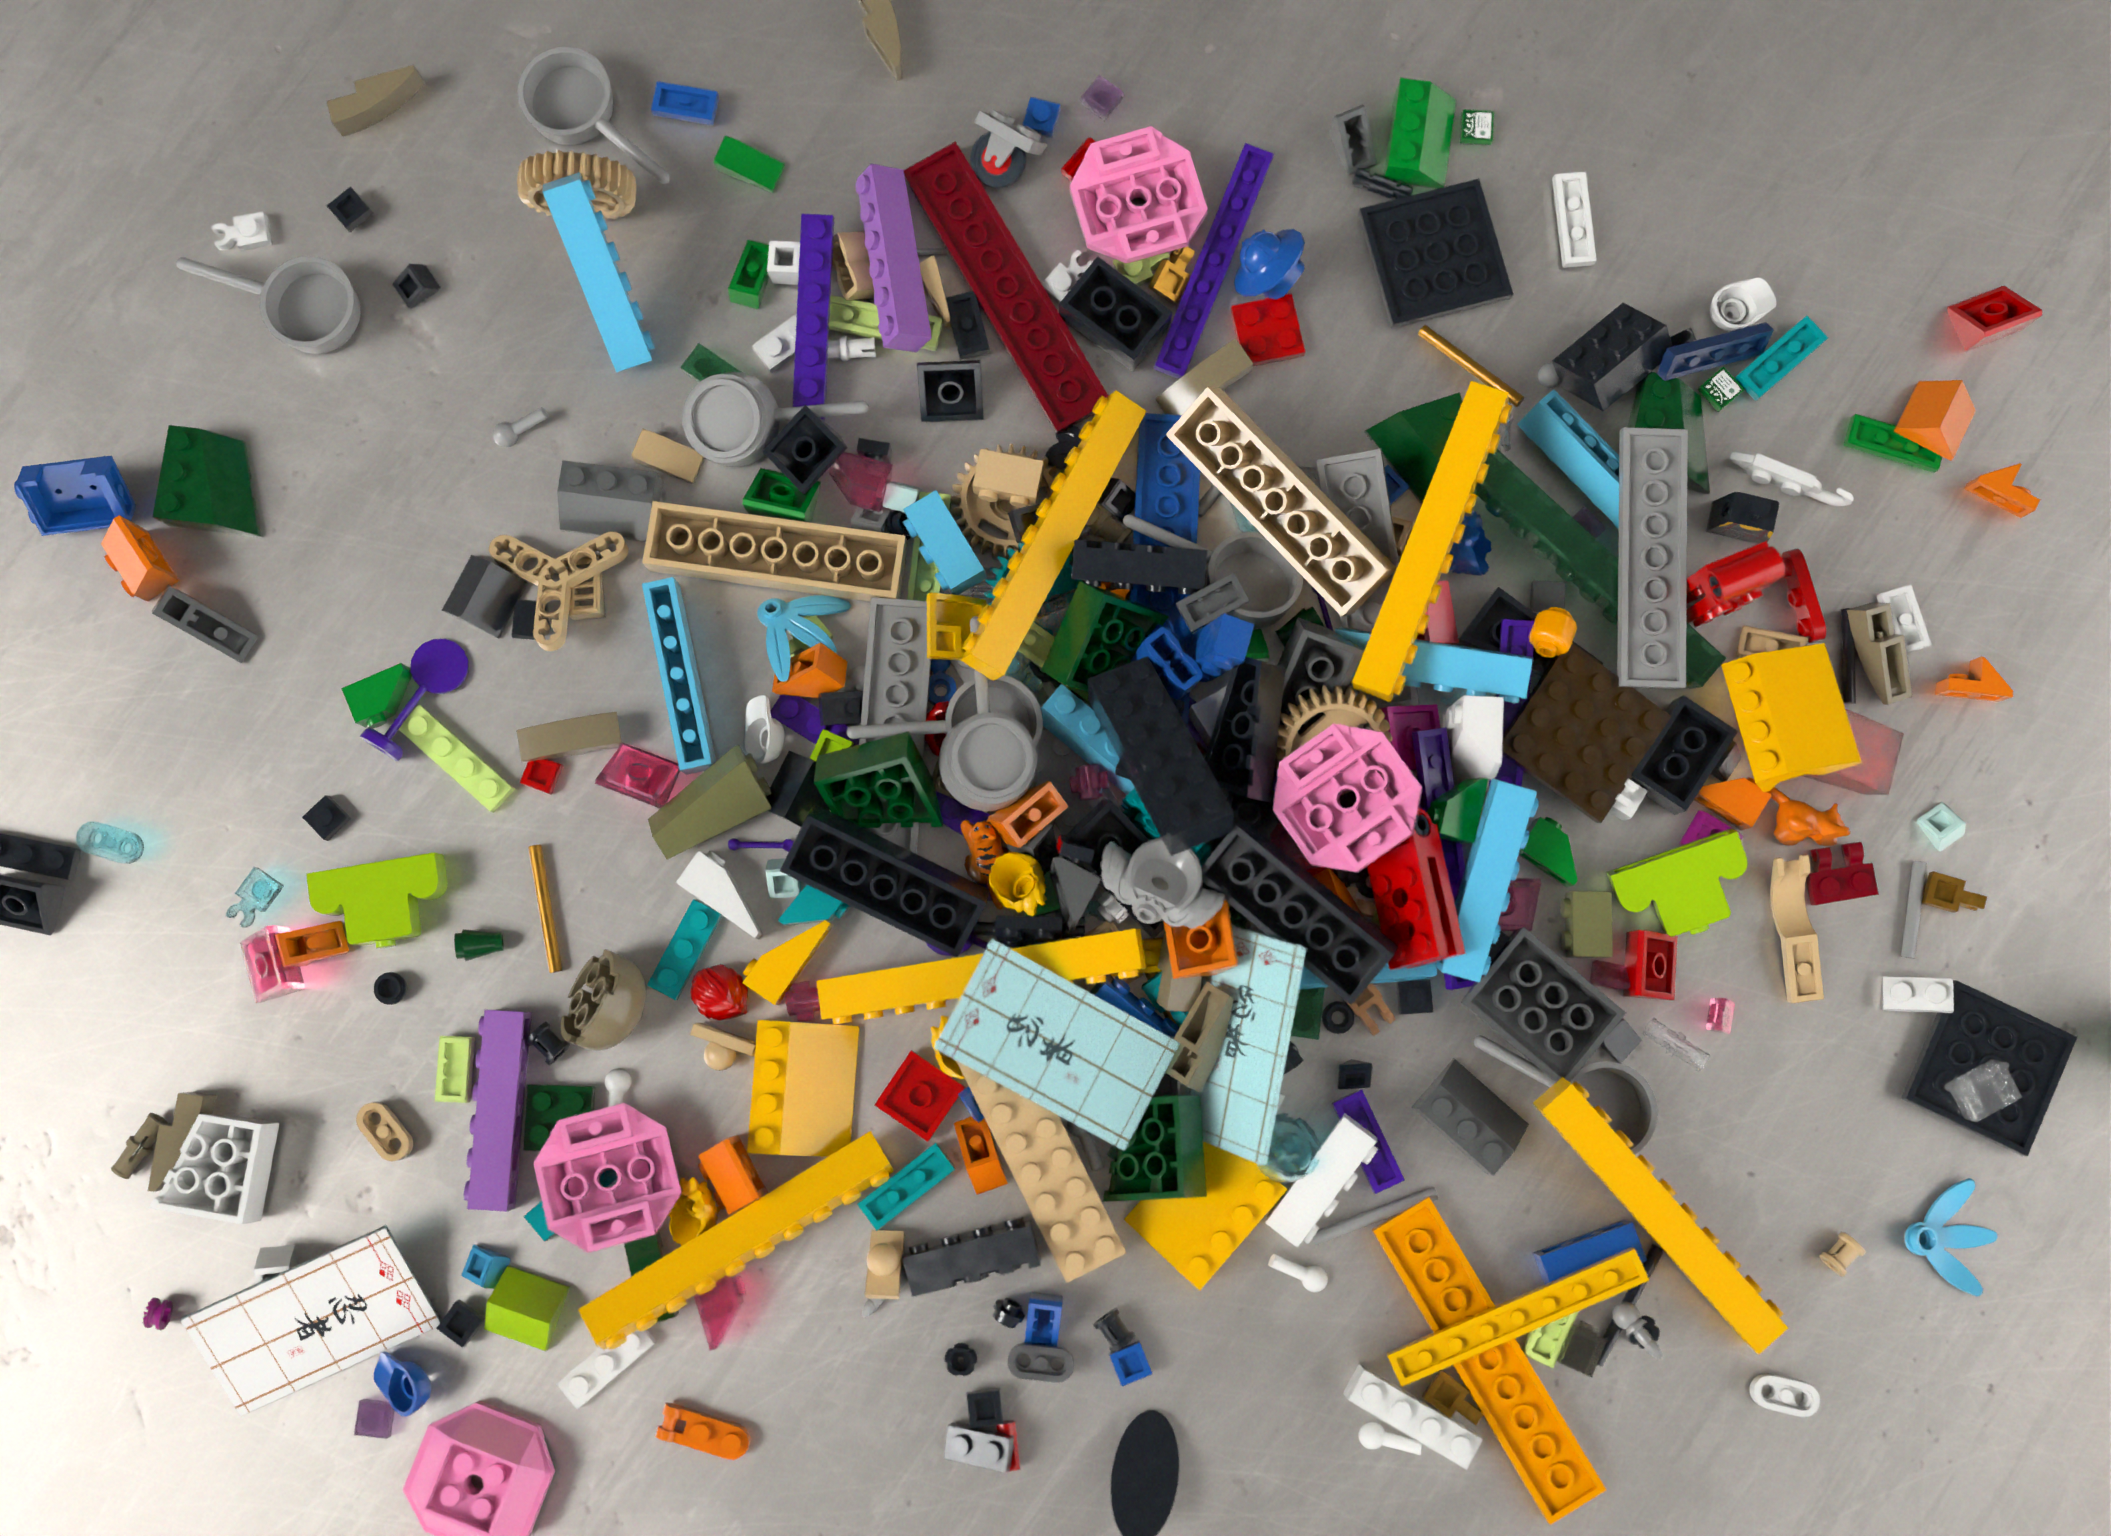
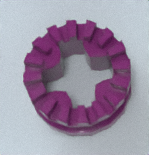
M152 1298L145 1308L148 1312L144 1311V1315H147L143 1317L144 1327L151 1328L155 1325L157 1330H164L172 1316V1301L164 1300L161 1303L159 1298Z

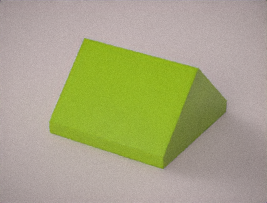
M508 1265L487 1301L484 1330L547 1351L570 1286Z

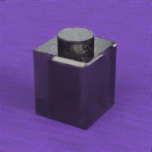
M1580 1320L1578 1326L1572 1325L1557 1361L1592 1378L1607 1340L1597 1335L1599 1328Z

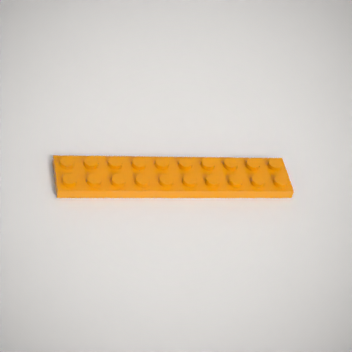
M1426 1197L1372 1229L1373 1234L1433 1333L1495 1306L1430 1197ZM1515 1338L1453 1365L1549 1525L1606 1491L1605 1486Z

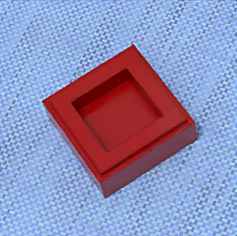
M549 759L528 761L519 783L552 795L564 765Z

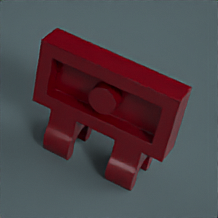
M1862 842L1841 845L1845 867L1831 869L1832 853L1830 847L1810 850L1814 872L1807 875L1806 883L1811 905L1879 895L1873 863L1863 864L1864 849Z

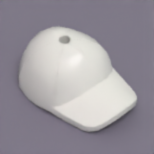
M1748 279L1726 285L1716 292L1710 305V315L1717 327L1727 331H1734L1751 326L1776 307L1777 299L1764 279Z
M760 695L751 699L747 704L743 747L744 754L751 753L756 764H765L777 759L783 751L785 733L782 724L771 717L769 696Z

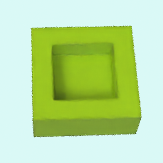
M823 729L810 759L817 762V756L852 747L854 743Z

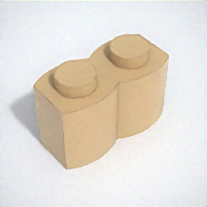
M865 231L836 233L833 238L832 266L837 271L838 284L844 298L847 301L874 298L873 280L869 273L868 249L865 247Z

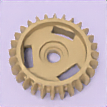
M558 150L557 153L546 151L544 155L536 153L534 157H527L519 166L517 174L518 196L524 204H527L529 208H535L538 213L545 212L547 216L552 215L542 192L543 184L578 172L581 173L583 181H590L596 199L591 200L596 212L602 211L605 220L608 218L616 219L618 216L623 217L626 213L631 212L635 206L636 178L633 176V172L628 170L627 166L620 165L617 160L610 161L608 156L601 158L596 153L589 155L585 154L584 151L582 153H574L572 150L570 152Z
M1012 443L1009 445L1008 452H1004L1036 460L1038 457V451L1036 450L1032 452L1030 457L1026 456V446L1024 445L1019 453H1015ZM998 444L996 452L1003 453L1001 445ZM975 454L974 460L976 465L973 467L965 462L964 466L968 474L958 472L957 478L962 484H953L952 486L953 491L960 494L951 496V503L959 505L952 508V516H961L955 522L959 528L965 526L961 531L965 538L972 536L969 541L971 548L980 543V554L984 555L989 548L991 549L992 559H996L998 553L1003 552V556L1007 560L1009 558L1007 548L1010 547L1015 552L1019 551V543L1016 542L1008 512L1003 511L1000 507L1002 499L997 498L996 502H989L978 498V494L973 492L972 485L979 457ZM1044 457L1041 460L1043 461L1044 470L1040 487L1047 488V499H1049L1053 493L1050 486L1055 479L1052 477L1056 474L1057 468L1053 466L1046 469L1048 458ZM981 520L1008 533L1009 535L1006 540L998 539L979 529L978 526Z
M1323 685L1321 695H1317L1313 689H1310L1311 698L1306 700L1302 695H1298L1300 705L1296 707L1288 703L1291 714H1280L1284 725L1279 724L1275 767L1278 770L1280 761L1334 723L1358 728L1360 724L1369 723L1370 730L1382 732L1388 741L1391 742L1393 741L1392 735L1388 732L1390 725L1384 719L1385 715L1380 708L1377 709V705L1372 699L1367 701V697L1362 692L1355 697V692L1351 687L1347 689L1344 695L1339 685H1336L1334 693H1329L1327 687ZM1324 712V715L1301 735L1297 732L1309 718Z

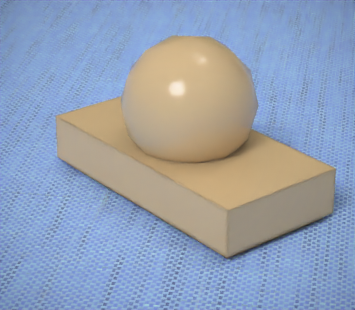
M703 1023L693 1024L690 1035L709 1041L704 1050V1059L706 1064L713 1070L722 1071L732 1066L736 1058V1051L755 1056V1041Z
M871 1230L870 1249L867 1255L866 1298L900 1299L902 1257L904 1256L906 1235L904 1231Z

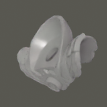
M1156 838L1144 843L1135 851L1133 856L1112 841L1104 849L1101 862L1104 886L1106 889L1114 892L1120 902L1132 905L1134 914L1143 923H1156L1163 919L1164 922L1171 926L1179 927L1184 925L1192 929L1203 925L1213 918L1224 903L1225 894L1200 887L1202 870L1197 856L1191 849L1171 856L1162 838Z

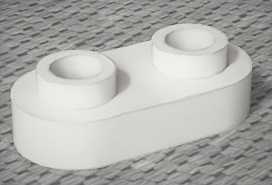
M1764 1373L1756 1376L1750 1385V1395L1753 1401L1768 1410L1799 1417H1810L1817 1412L1820 1406L1818 1391L1812 1385L1803 1381ZM1765 1385H1770L1771 1392L1769 1395L1763 1396L1762 1388ZM1802 1392V1402L1796 1403L1795 1395Z

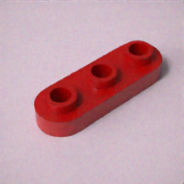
M1799 549L1785 551L1781 555L1785 566L1783 578H1785L1789 589L1787 591L1788 602L1795 609L1797 615L1796 627L1798 634L1801 637H1807L1809 643L1824 640L1826 637V625L1805 557Z

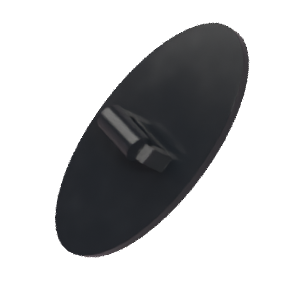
M1145 1411L1132 1420L1119 1442L1114 1457L1110 1485L1111 1507L1116 1526L1122 1536H1157L1165 1525L1175 1501L1179 1479L1178 1445L1169 1421L1157 1411Z

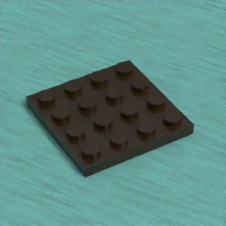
M1572 643L1567 653L1554 657L1503 734L1502 755L1593 821L1602 823L1615 804L1616 796L1621 794L1626 787L1624 783L1628 778H1632L1631 774L1672 716L1633 687H1619L1618 676Z

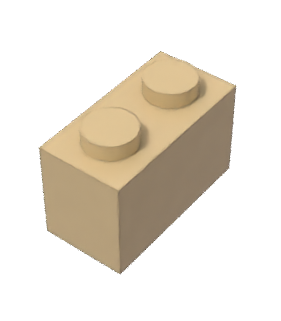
M980 449L972 485L973 492L978 494V498L989 502H996L998 498L1009 500L1011 505L1020 508L1037 504L1044 470L1043 461Z

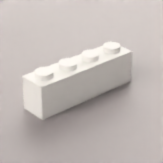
M1344 1113L1269 1214L1265 1223L1297 1248L1302 1241L1308 1244L1319 1229L1315 1224L1322 1214L1328 1217L1337 1206L1339 1201L1335 1197L1342 1188L1348 1191L1357 1179L1358 1174L1354 1171L1360 1163L1363 1162L1367 1165L1376 1154L1378 1148L1374 1145L1377 1142V1137Z
M1358 1364L1343 1392L1349 1401L1465 1469L1469 1466L1482 1441V1438L1475 1431L1453 1418L1450 1419L1441 1411L1361 1364Z

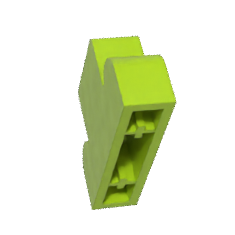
M1730 828L1607 871L1606 873L1615 898L1620 905L1628 911L1641 912L1651 904L1652 900L1662 930L1673 937L1688 931L1690 934L1704 932L1709 929L1708 924L1730 917L1731 911L1719 877L1736 879L1742 876L1747 869L1748 861L1738 832Z
M435 852L306 873L311 907L320 914L332 916L344 914L348 943L360 946L376 944V949L396 946V940L420 936L422 930L417 898L436 900L445 894L448 884L445 857Z

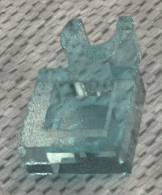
M253 867L235 892L242 900L230 906L226 916L228 918H235L239 911H243L244 919L239 925L248 928L255 920V910L266 912L284 885L260 868Z

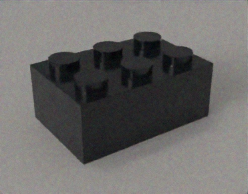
M1098 256L1059 303V314L1065 322L1132 372L1171 325L1173 313Z
M1622 303L1553 359L1552 362L1560 379L1561 388L1597 409L1604 411L1661 364L1663 355L1667 348L1672 347V342L1666 324Z
M1684 695L1673 700L1665 711L1672 717L1637 765L1630 779L1648 791L1645 796L1674 815L1687 811L1738 733L1736 729Z

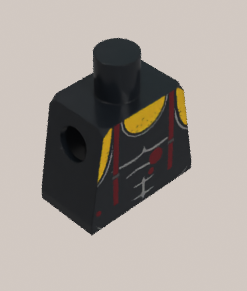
M1742 492L1730 493L1712 502L1706 532L1756 544L1764 541L1768 542L1774 532L1779 502Z

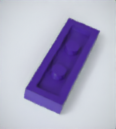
M1360 1089L1332 1102L1331 1104L1339 1120L1345 1113L1377 1137V1142L1374 1145L1378 1148L1376 1154L1367 1165L1363 1162L1360 1163L1373 1193L1377 1194L1405 1181L1363 1090Z

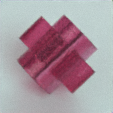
M1098 764L1076 767V776L1069 777L1071 794L1079 793L1080 801L1104 797L1103 789L1109 788L1107 771L1100 772Z
M809 981L793 983V991L785 992L788 1015H797L798 1022L815 1019L814 1012L820 1011L817 987L810 988Z

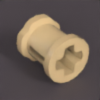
M1841 1232L1838 1235L1839 1240L1827 1253L1822 1252L1819 1257L1832 1271L1844 1277L1847 1274L1846 1268L1857 1256H1863L1866 1251L1854 1238L1847 1233Z

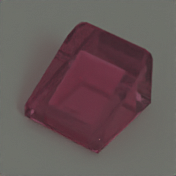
M1599 960L1592 962L1589 980L1591 984L1617 990H1627V988H1630V980L1625 966Z
M1726 998L1710 999L1706 1030L1730 1034L1735 1003Z

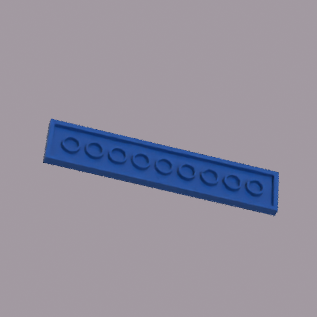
M1146 413L1139 425L1134 516L1197 544L1200 470L1166 436V433L1182 415ZM1133 531V544L1171 547L1138 531ZM1133 584V590H1130L1131 600L1169 616L1163 626L1158 624L1151 634L1161 627L1169 630L1179 641L1182 652L1187 654L1193 633L1190 632L1176 603L1190 595L1178 594V587L1166 586L1165 592L1146 591V585ZM1136 654L1131 662L1138 660ZM1190 692L1180 699L1184 701V710L1181 717L1186 726H1188Z

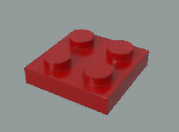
M1292 293L1285 294L1276 300L1266 298L1231 306L1230 312L1237 341L1253 362V367L1305 355Z
M911 1050L874 1105L929 1142L958 1099V1094L964 1090L965 1086Z

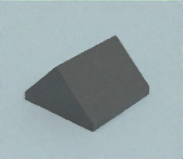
M1059 856L1053 858L1049 873L1069 933L1075 931L1101 878Z

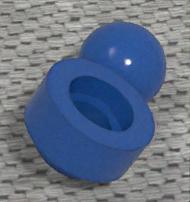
M931 659L933 675L930 676L928 701L932 705L938 702L950 701L957 691L954 679L946 674L951 660ZM939 687H944L947 693L943 696H938L935 690Z

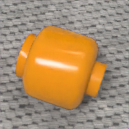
M1551 607L1548 610H1543L1535 618L1529 634V641L1536 649V652L1543 657L1552 658L1563 655L1569 651L1577 631L1576 622L1565 609Z

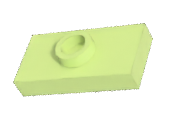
M439 1036L435 1102L470 1103L475 1037Z
M1578 1311L1529 1332L1522 1347L1525 1356L1554 1368Z

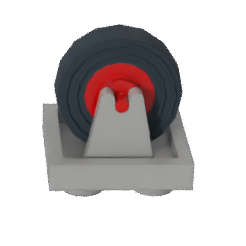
M991 109L990 113L979 111L974 123L987 129L989 132L979 137L973 145L970 155L971 167L977 178L985 185L994 188L1008 187L1017 182L1025 169L1026 152L1042 156L1047 146L1046 143L1040 140L1042 134L1027 126L1024 127L1020 124L1017 127L1014 126L1015 119L1001 111L997 112Z

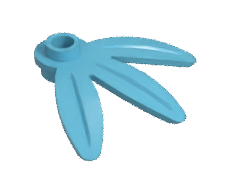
M816 595L795 599L788 603L781 599L773 598L764 601L757 610L758 619L767 627L766 647L768 658L779 681L785 682L790 676L791 656L786 631L810 647L821 642L836 653L837 648L829 636L816 624L801 616L846 612L851 607L848 601L831 596Z
M1968 1178L1945 1190L1929 1208L1923 1222H1914L1909 1225L1905 1232V1244L1911 1253L1920 1256L1926 1255L1936 1271L1950 1284L1968 1294L1979 1297L1983 1293L1982 1285L1959 1260L1944 1250V1247L1955 1249L1979 1247L1993 1243L1998 1238V1234L1995 1231L1979 1226L1950 1225L1942 1227L1958 1212L1974 1191L1975 1182L1973 1179Z

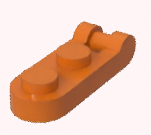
M665 1403L662 1412L665 1417L655 1434V1437L659 1440L674 1442L728 1460L742 1457L747 1452L751 1440L747 1429L740 1424L674 1403ZM677 1419L687 1421L684 1431L675 1429Z

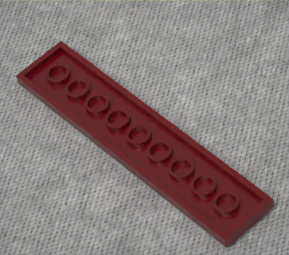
M956 141L906 168L904 176L907 184L969 288L976 294L978 303L1057 435L1095 414L1092 410L1101 396L1107 397L1109 395Z

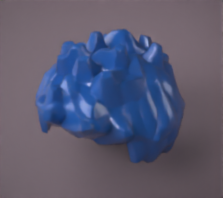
M1473 511L1471 516H1464V521L1461 523L1465 525V530L1460 543H1453L1449 553L1454 555L1449 571L1451 570L1457 574L1481 576L1489 571V565L1485 559L1487 553L1492 550V542L1485 537L1480 514Z

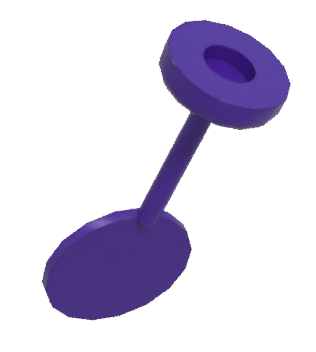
M433 639L423 643L415 651L411 659L410 672L415 683L419 685L416 692L385 735L374 729L367 728L360 737L375 749L399 762L403 756V750L391 739L426 691L433 694H446L457 689L464 682L469 671V661L465 651L456 642L448 639Z

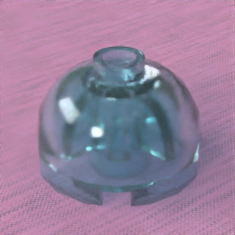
M1281 1113L1275 1116L1267 1165L1256 1160L1254 1161L1258 1169L1266 1177L1273 1181L1291 1183L1306 1177L1318 1166L1319 1160L1316 1161L1315 1155L1320 1150V1143L1314 1130L1306 1121L1301 1118L1295 1120L1291 1117H1286L1289 1114Z

